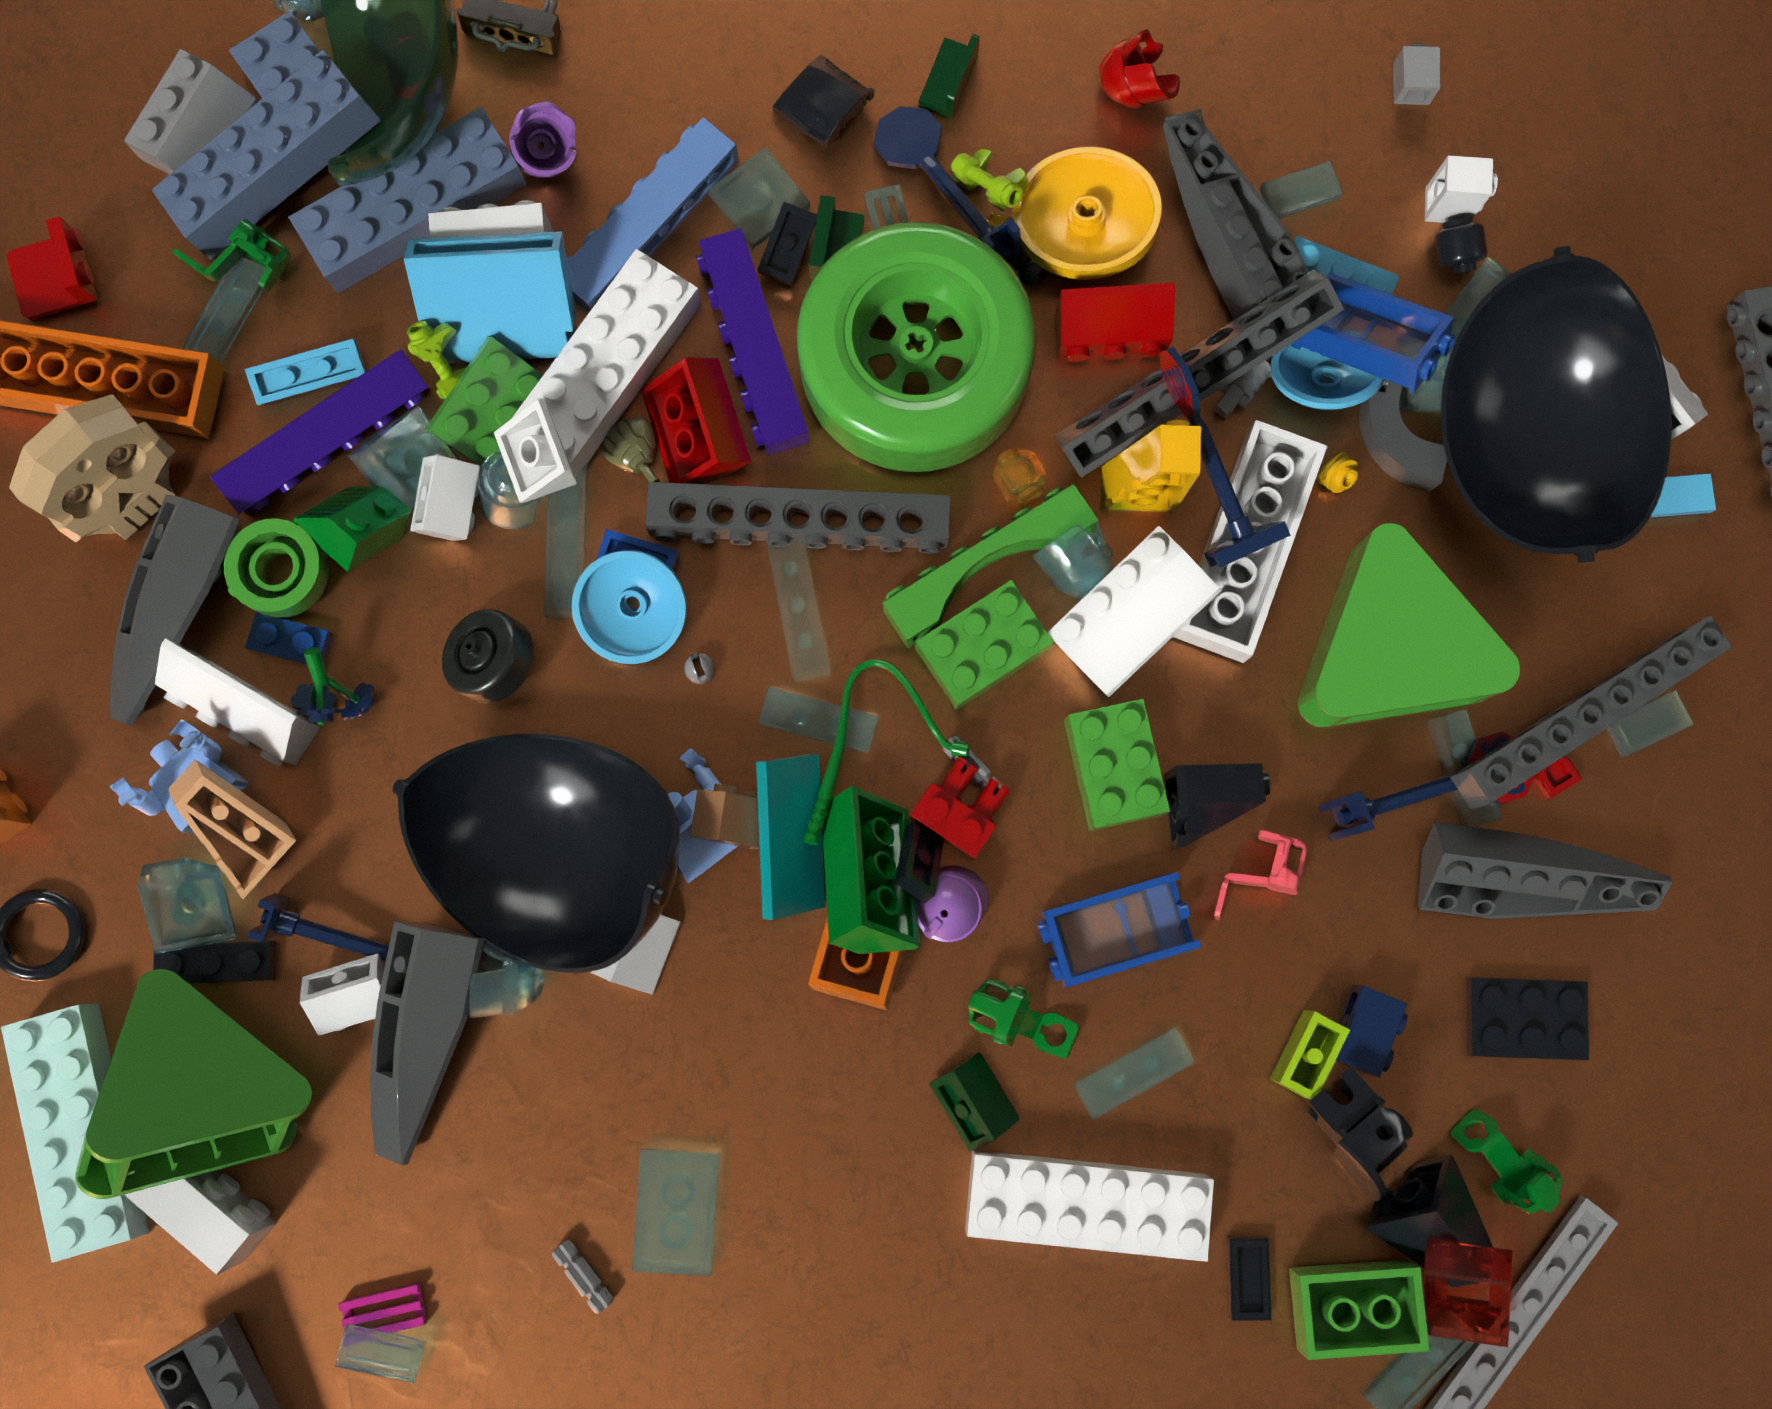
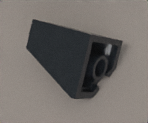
M1262 763L1175 766L1166 772L1164 780L1170 808L1168 822L1171 849L1183 848L1265 803V795L1270 794V778L1267 772L1263 773Z
M1451 1154L1416 1162L1405 1172L1408 1179L1393 1192L1386 1188V1195L1381 1200L1374 1201L1367 1224L1368 1229L1374 1235L1453 1288L1489 1281L1495 1250L1456 1160Z

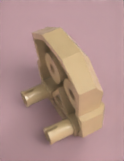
M111 394L65 408L28 441L20 453L9 489L20 502L41 515L48 517L58 531L74 542L95 534L117 533L124 540H127L137 530L136 527L138 525L141 527L149 519V515L153 516L160 509L159 506L162 505L166 495H176L169 484V465L176 451L164 437L146 422L136 424L123 405Z

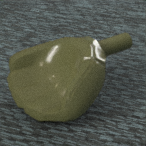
M644 417L626 418L618 422L616 426H612L608 435L605 436L604 457L612 464L635 474L643 473L649 482H660L650 468L657 453V441L649 421Z

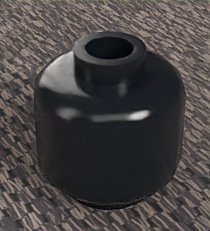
M1472 217L1443 223V229L1438 231L1434 238L1439 265L1442 268H1453L1454 274L1477 270L1476 262L1485 259L1488 254L1483 225L1473 222Z

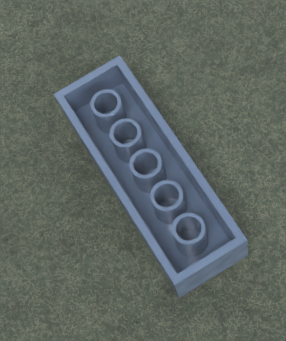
M322 49L156 185L152 192L184 238L209 259H213L231 244L228 237L242 220L247 219L253 224L257 223L378 124L381 119L346 74Z
M480 107L290 215L288 218L324 278L338 294L403 257L409 239L430 238L428 213H437L449 207L469 210L477 209L478 206L483 204H495L527 184L513 156L483 108Z

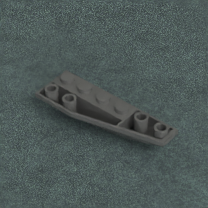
M1196 114L1166 121L1163 125L1165 137L1187 215L1209 271L1235 320L1309 271L1289 231Z
M165 496L137 559L124 598L115 638L110 683L109 718L133 726L135 720L142 714L145 703L155 687L162 642L165 638L177 644L182 640L210 591L212 584L219 579L222 573L221 563L227 548L238 533L236 528L240 519L182 497Z
M1434 822L1422 850L1418 906L1419 910L1490 919L1658 910L1673 882L1671 877L1586 848L1509 831Z
M394 921L377 1001L372 1039L370 1074L371 1120L374 1150L377 1156L400 1165H408L468 1018L484 942L482 938L430 923Z
M234 1313L198 1331L144 1366L165 1409H281Z

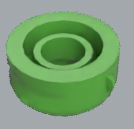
M275 518L253 522L243 528L233 538L227 548L224 559V576L229 587L228 592L242 604L262 615L279 618L301 614L311 608L321 598L326 589L329 579L328 554L313 541L311 536L301 526L291 521ZM289 554L293 562V569L289 578L281 584H267V569L272 561L279 556Z

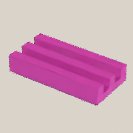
M420 1283L348 1299L338 1303L340 1311H343L342 1326L346 1328L347 1334L344 1336L346 1344L422 1326L428 1322ZM413 1294V1302L358 1315L353 1313V1308ZM416 1310V1317L366 1329H356V1324Z

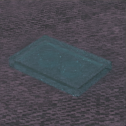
M641 1149L632 1272L712 1275L720 1153Z

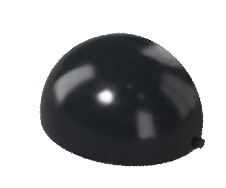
M1562 246L1553 249L1554 256L1550 257V259L1530 264L1502 280L1488 292L1466 320L1451 351L1445 371L1441 397V430L1443 445L1453 478L1472 511L1485 525L1505 540L1519 547L1540 553L1574 554V556L1578 557V563L1595 562L1594 554H1597L1598 551L1615 549L1633 539L1650 519L1661 495L1668 469L1672 426L1671 403L1665 365L1656 335L1643 307L1632 290L1613 270L1601 262L1587 257L1575 256V254L1571 253L1570 246Z
M513 734L490 737L450 749L422 765L404 780L398 779L393 785V793L398 798L402 836L410 858L427 888L441 906L469 933L484 939V944L515 961L545 971L577 974L606 968L627 955L648 934L660 917L670 897L677 874L680 847L678 820L674 806L659 782L645 769L627 757L606 747L576 738L547 734Z

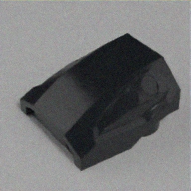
M820 55L787 87L773 105V111L800 133L813 138L828 148L838 139L840 130L846 127V123L860 115L863 105L867 104V100L870 102L874 98V89L866 88L838 68L829 59Z

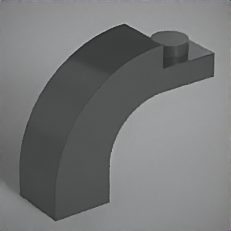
M1384 379L1380 389L1371 398L1360 403L1359 423L1365 446L1375 462L1391 477L1408 486L1431 492L1443 480L1447 463L1444 445L1423 440L1407 428L1402 420L1399 409L1402 386Z

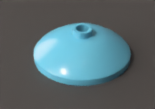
M1346 329L1343 331V333L1354 336L1356 338L1361 337V335L1356 332ZM1291 344L1274 354L1271 360V376L1276 387L1291 400L1314 409L1338 410L1355 406L1371 398L1380 389L1384 381L1383 378L1322 356L1320 353L1309 351L1307 348L1301 347L1300 350L1293 348Z
M621 550L598 558L581 574L572 595L573 620L581 638L597 654L617 663L638 664L661 656L678 639L686 620V597L678 577L660 559L641 551ZM629 597H636L639 600L640 607L638 609H633L628 605L627 600Z

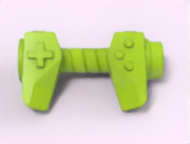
M980 149L972 156L967 153H961L956 156L951 165V178L961 187L971 191L979 185L988 190L986 192L988 201L992 206L1001 211H1004L1007 207L1013 208L1019 204L1023 196V190L1029 185L1028 178L1021 168L1014 170L1006 176L1001 175L996 178L985 171L988 161L992 157L990 150Z
M425 320L418 321L406 331L410 341L408 350L412 355H416L424 362L430 361L441 378L436 383L438 388L436 393L441 399H446L466 369L453 371L442 354L449 340L456 334V330L448 323H442L433 329Z

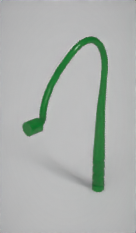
M880 659L866 660L853 669L845 683L834 747L814 804L815 807H813L811 818L809 819L808 829H806L803 842L817 846L821 836V830L828 814V808L830 807L844 753L852 686L857 676L863 670L875 666L887 669L894 674L912 697L940 745L951 751L953 756L966 759L968 757L970 744L956 740L951 743L945 739L917 691L905 675L890 662Z

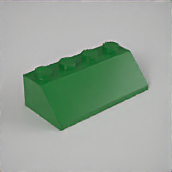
M854 786L847 788L832 798L822 829L829 944L857 954L915 950L920 947L916 897L895 883L905 826L909 824L908 809Z

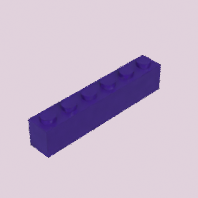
M742 228L699 240L702 254L696 255L697 263L702 277L709 276L713 286L706 290L713 311L720 309L724 320L717 324L724 345L731 343L735 354L728 358L734 377L742 376L746 388L739 392L745 411H753L757 422L750 425L757 447L764 445L767 456L810 443L805 420Z
M399 349L212 474L210 478L238 514L248 509L252 515L270 503L267 495L279 488L282 493H285L302 481L298 474L309 467L314 472L318 471L333 460L329 455L340 446L347 451L364 439L361 435L362 431L371 425L376 430H379L395 419L392 411L403 404L407 409H410L426 398L422 391L427 389L428 385L403 350Z

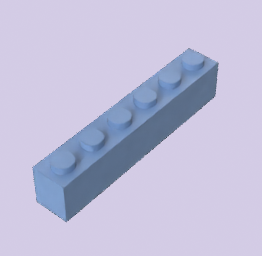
M704 117L696 125H690L683 132L680 142L671 152L666 151L661 155L656 163V168L647 178H640L635 183L631 195L623 204H616L610 210L607 221L598 230L591 231L585 237L582 248L573 257H567L574 301L589 313L636 249L650 257L739 161L736 144Z

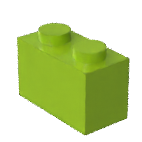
M1303 1010L1270 1080L1306 1099L1312 1100L1321 1092L1350 1029L1316 1011Z

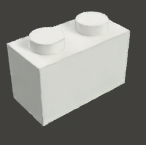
M1448 155L1426 186L1424 222L1446 223L1467 217H1472L1473 219L1478 212H1481L1484 204L1490 196H1494L1497 188L1498 177L1496 173H1493V159Z
M440 455L423 457L410 531L451 541L467 540V536L471 533L475 521L474 513H472L474 498L477 497L481 488V478L478 476L480 466Z
M378 953L302 977L300 1004L318 1036L375 1019L385 967Z

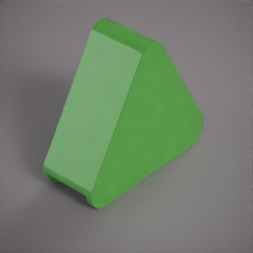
M1386 523L1375 528L1351 550L1298 696V709L1301 716L1309 724L1316 727H1331L1477 704L1489 697L1511 689L1519 678L1520 664L1513 651L1407 530L1398 524Z
M166 969L149 971L142 975L138 981L89 1121L75 1171L77 1186L83 1193L92 1198L109 1199L279 1154L288 1149L295 1139L297 1133L296 1120L309 1106L312 1097L311 1086L305 1077L175 972Z

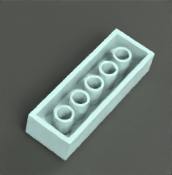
M99 1003L79 1004L2 1026L1 1031L51 1262H57L129 1241L150 1233L146 1213L125 1195L109 1199L92 1198L79 1189L75 1180V1171L85 1133L111 1061Z

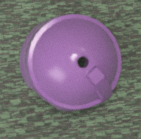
M546 101L522 108L519 111L510 131L509 148L517 165L524 172L535 177H553L569 168L576 157L574 121L559 107ZM542 143L544 148L539 149L537 144Z
M948 865L939 868L935 897L926 903L916 898L918 925L926 937L941 942H955L968 937L979 926L989 905L988 891L982 879L972 870L962 866ZM942 910H946L948 915H943Z

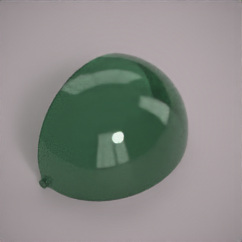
M320 0L334 62L346 74L381 119L378 124L348 147L346 154L328 160V170L338 185L344 186L366 182L396 170L411 160L427 144L438 129L451 100L458 67V35L451 0Z

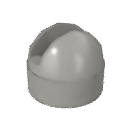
M694 653L685 661L684 672L691 682L705 684L713 678L715 665L708 655ZM698 658L705 675L698 677L693 663Z

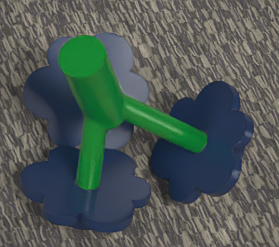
M318 647L308 648L304 651L313 683L309 686L300 684L297 686L296 694L292 695L290 699L291 706L296 710H302L296 711L297 715L309 718V723H318V725L323 726L325 722H333L334 714H341V717L345 720L350 718L356 719L358 716L364 715L373 704L372 692L374 691L372 684L361 683L354 692H351L328 676ZM326 685L347 698L344 709H333L332 705L336 701V696L328 692Z

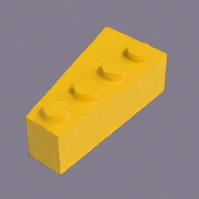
M1185 420L1168 421L1166 425L1158 426L1101 466L1100 510L1174 513L1200 474L1201 426H1190V422Z

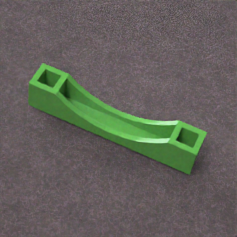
M1072 484L1066 489L1062 487L1054 489L1044 497V503L1034 509L1028 506L1020 510L1013 516V522L1002 529L999 526L991 528L981 536L980 539L982 541L973 547L963 546L949 556L950 561L939 568L933 565L922 571L917 577L918 581L907 588L901 585L890 591L885 597L887 600L882 602L883 611L907 649L914 646L918 639L941 625L945 612L956 593L972 576L985 566L1005 556L1023 551L1043 549L1066 551L1095 533L1099 520L1075 485Z

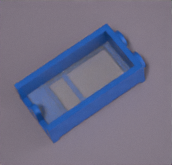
M1332 273L1326 276L1345 310L1293 342L1291 347L1299 350L1301 347L1307 348L1309 351L1320 353V355L1406 388L1409 387V392L1411 393L1416 392L1423 380L1428 382L1436 370L1437 362L1441 355L1446 357L1453 347L1455 335L1451 334L1454 317Z
M1178 872L1040 912L1042 920L1037 922V927L1043 944L1050 943L1054 958L1048 959L1054 981L1061 980L1063 987H1070L1200 948V941L1193 939L1187 918L1190 917L1189 908L1186 902L1182 903L1175 881L1180 879Z

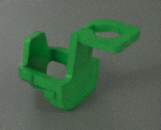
M247 219L242 220L228 237L231 244L207 269L176 248L171 252L183 263L211 281L220 280L244 254L266 269L258 285L267 292L271 290L282 276L291 258L290 252L283 244ZM267 241L281 250L277 256L274 257L265 251Z
M987 979L977 990L973 991L968 1003L969 1024L973 1026V1029L982 1034L987 1033L993 1036L992 1041L998 1044H1006L1011 1047L1017 1034H1021L1033 1039L1034 1044L1041 1051L1062 1059L1068 1058L1079 1033L1080 1027L1077 1023L1056 1013L1042 1015L1029 1009L1033 994L1018 985L1012 988L1004 982ZM990 985L1009 993L1008 997L1005 1000L993 997L989 991ZM985 1015L993 1019L996 1024L994 1030L975 1022L977 1017ZM1054 1024L1062 1025L1067 1034L1064 1043L1056 1047L1051 1046L1046 1040V1035L1041 1034L1044 1025L1047 1027Z
M1473 1109L1451 1130L1450 1135L1455 1141L1470 1152H1481L1498 1173V1180L1490 1188L1503 1204L1515 1206L1529 1214L1539 1210L1551 1213L1560 1204V1189L1564 1182L1560 1171L1552 1164H1548L1544 1158L1535 1154L1529 1148L1519 1156L1500 1132L1499 1126L1493 1118L1477 1109ZM1482 1123L1486 1127L1485 1132L1488 1136L1484 1140L1480 1138L1468 1139L1465 1136L1467 1129L1473 1124ZM1523 1200H1528L1530 1203L1527 1204Z

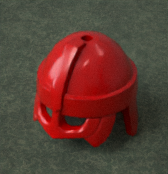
M1148 29L1142 30L1134 37L1125 39L1115 45L1099 66L1101 84L1106 95L1113 101L1133 109L1145 106L1148 103L1175 98L1180 89V78L1178 75H1156L1152 64L1157 61L1163 52V44L1154 42ZM1145 42L1147 44V46L1143 50L1139 45V43Z

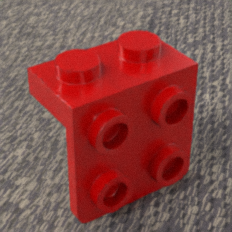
M60 216L45 220L50 239L11 250L7 254V261L20 311L28 320H34L97 301L93 286L95 281L94 275L85 256L84 249L86 246L83 236L78 228L71 227Z

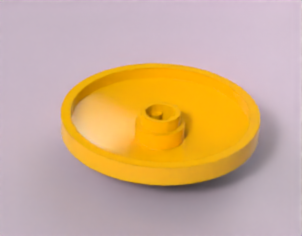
M1099 147L1067 149L1039 162L1026 174L1029 185L1023 190V196L1019 204L1013 207V221L1020 228L1021 247L1024 252L1045 270L1062 277L1078 280L1109 277L1127 270L1141 260L1157 238L1162 212L1158 187L1147 170L1138 162L1120 152Z

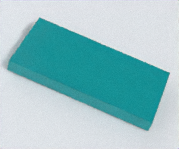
M805 754L757 761L762 917L767 920H775L824 908L822 832L817 846L803 842L820 789L819 754Z

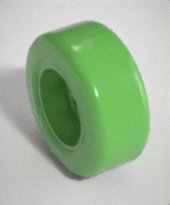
M905 222L886 225L864 233L841 247L826 261L814 277L803 300L797 325V353L802 385L807 401L822 427L835 441L855 456L886 469L904 472H928L960 464L979 454L996 441L1015 418L1023 402L1036 351V327L1032 307L1020 279L1001 255L978 238L956 228L927 222ZM903 306H929L925 321L922 323L908 322ZM880 317L887 318L896 328L894 336L889 341L874 339L869 335L872 326ZM953 318L963 336L957 340L942 341L935 329L944 319ZM914 344L917 349L922 347V352L918 353L916 349L909 350V346ZM890 356L896 365V369L888 378L879 380L869 365V361L872 358ZM943 356L960 359L963 363L959 373L953 380L944 379L935 368L937 362ZM910 374L923 375L929 392L926 395L904 394L902 388L906 377Z

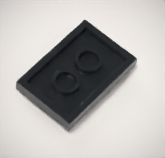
M1466 977L1468 1056L1589 1060L1588 982Z

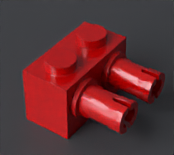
M957 757L956 762L940 785L930 784L910 814L909 819L912 821L916 819L944 839L945 843L973 861L996 827L993 824L992 817L1011 791L1002 785L997 794L993 795V791L999 782L989 778L988 783L973 806L964 805L959 797L975 773L978 772V769L970 763L962 774L961 770L967 761Z

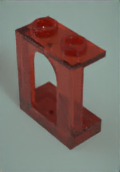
M1427 1238L1424 1274L1426 1275L1425 1314L1428 1335L1508 1348L1513 1250ZM1448 1278L1490 1284L1489 1301L1447 1295Z

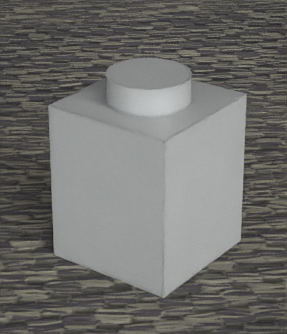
M1423 43L1403 46L1393 63L1394 104L1430 105L1441 88L1440 47H1431Z

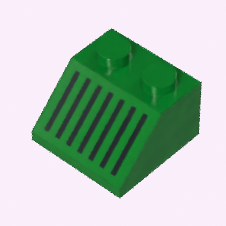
M385 486L348 487L296 516L293 519V523L301 526L324 552L349 572L402 539L411 509Z

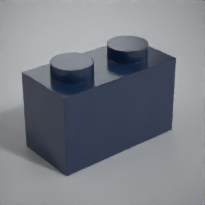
M1353 985L1339 1024L1350 1029V1032L1336 1061L1346 1066H1351L1353 1069L1380 1078L1382 1071L1386 1072L1392 1064L1394 1050L1391 1047L1395 1036L1400 1035L1406 1026L1408 1015L1404 1012L1407 1003L1364 985Z

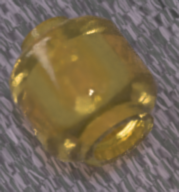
M1011 448L998 457L999 463L995 466L992 475L1007 502L1025 506L1036 501L1044 494V487L1048 481L1047 474L1034 452L1029 450L1018 451L1017 448Z

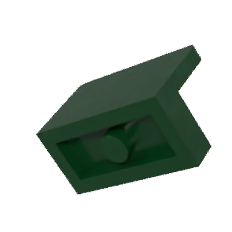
M972 34L968 46L944 38L920 96L919 108L928 109L930 112L949 119L953 118L978 57L980 36Z
M823 195L820 197L808 264L810 279H814L821 267L835 252L848 242L862 235L864 215L836 210L835 197Z
M981 1053L973 1055L958 1067L944 1073L929 1083L969 1152L994 1141L1020 1120L1019 1115Z

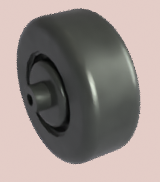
M482 609L467 615L453 628L443 649L442 670L447 683L456 692L479 703H496L506 699L523 684L531 669L534 656L531 635L521 622L496 609Z

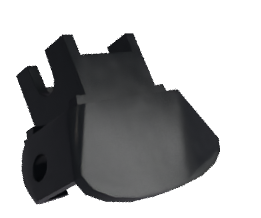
M1350 1066L1340 1075L1343 1081L1338 1085L1350 1103L1346 1105L1339 1104L1325 1090H1322L1308 1103L1312 1108L1307 1113L1335 1143L1336 1150L1334 1156L1358 1187L1369 1198L1379 1201L1387 1193L1386 1186L1379 1173L1407 1149L1406 1140L1412 1138L1413 1131L1403 1115L1394 1109L1384 1107L1386 1101L1381 1096H1378Z

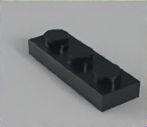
M265 941L263 943L238 942L154 946L153 970L166 969L173 971L188 984L275 980V941Z

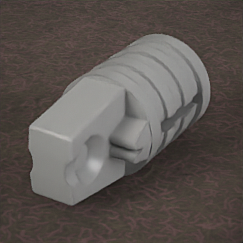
M1265 360L1221 388L1220 391L1225 395L1216 405L1214 412L1223 419H1226L1237 404L1245 409L1254 398V394L1260 389V386L1266 382L1267 378L1271 377V365Z

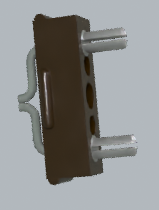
M464 0L462 8L457 9L462 31L473 34L479 39L494 42L498 51L505 52L507 48L514 47L526 51L536 50L552 55L558 53L557 43L561 35L558 15H554L558 6L556 0H546L542 11L498 0Z

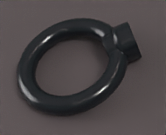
M40 888L21 892L5 902L0 908V968L10 976L24 981L47 980L68 969L79 956L86 935L83 915L74 901L61 892ZM34 904H47L57 908L67 920L69 936L66 946L58 957L47 964L39 966L23 964L13 957V947L6 937L9 923L25 907Z

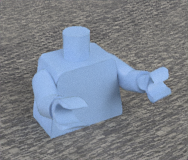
M180 720L169 735L178 734L183 736L184 738L179 744L183 748L178 751L169 740H164L157 744L150 752L153 759L161 766L149 779L151 791L146 792L140 788H132L124 777L111 784L110 788L119 796L118 802L121 806L129 803L130 806L148 816H154L166 810L181 832L195 834L175 807L168 790L195 759L240 791L248 786L249 783L220 761L222 752L217 742L201 733L186 721Z
M688 749L679 758L686 763L685 767L695 774V779L702 790L714 791V784H721L710 768L704 767L707 761L693 749ZM697 790L691 791L685 797H682L678 792L667 794L674 806L678 820L680 839L678 870L688 884L738 847L690 837Z

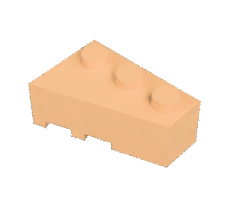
M196 759L168 788L175 807L201 843L210 852L219 868L231 881L242 899L250 893L296 842L286 822Z

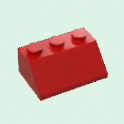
M1175 283L1061 289L1054 315L1057 357L1067 358L1071 362H1081L1089 359L1090 356H1104L1105 359L1109 360L1121 359L1126 354L1141 353L1142 357L1160 356L1159 353L1167 350L1173 340Z
M684 357L641 389L670 483L705 484L728 477L751 462L719 358Z

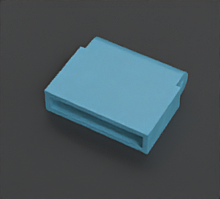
M562 231L409 239L403 259L418 321L425 320L433 329L442 323H448L456 330V334L449 340L442 352L448 363L471 362L487 337H493L521 359L556 358L572 337L576 309Z

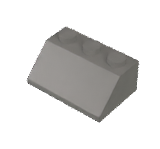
M180 49L125 137L124 142L142 161L170 175L259 101L212 64Z

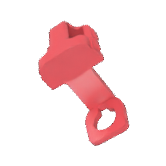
M1260 830L1259 840L1278 845L1270 878L1235 873L1225 875L1214 919L1221 920L1229 883L1267 887L1268 890L1297 895L1307 853L1306 844L1297 838ZM1290 848L1302 850L1297 874L1288 869L1286 865Z

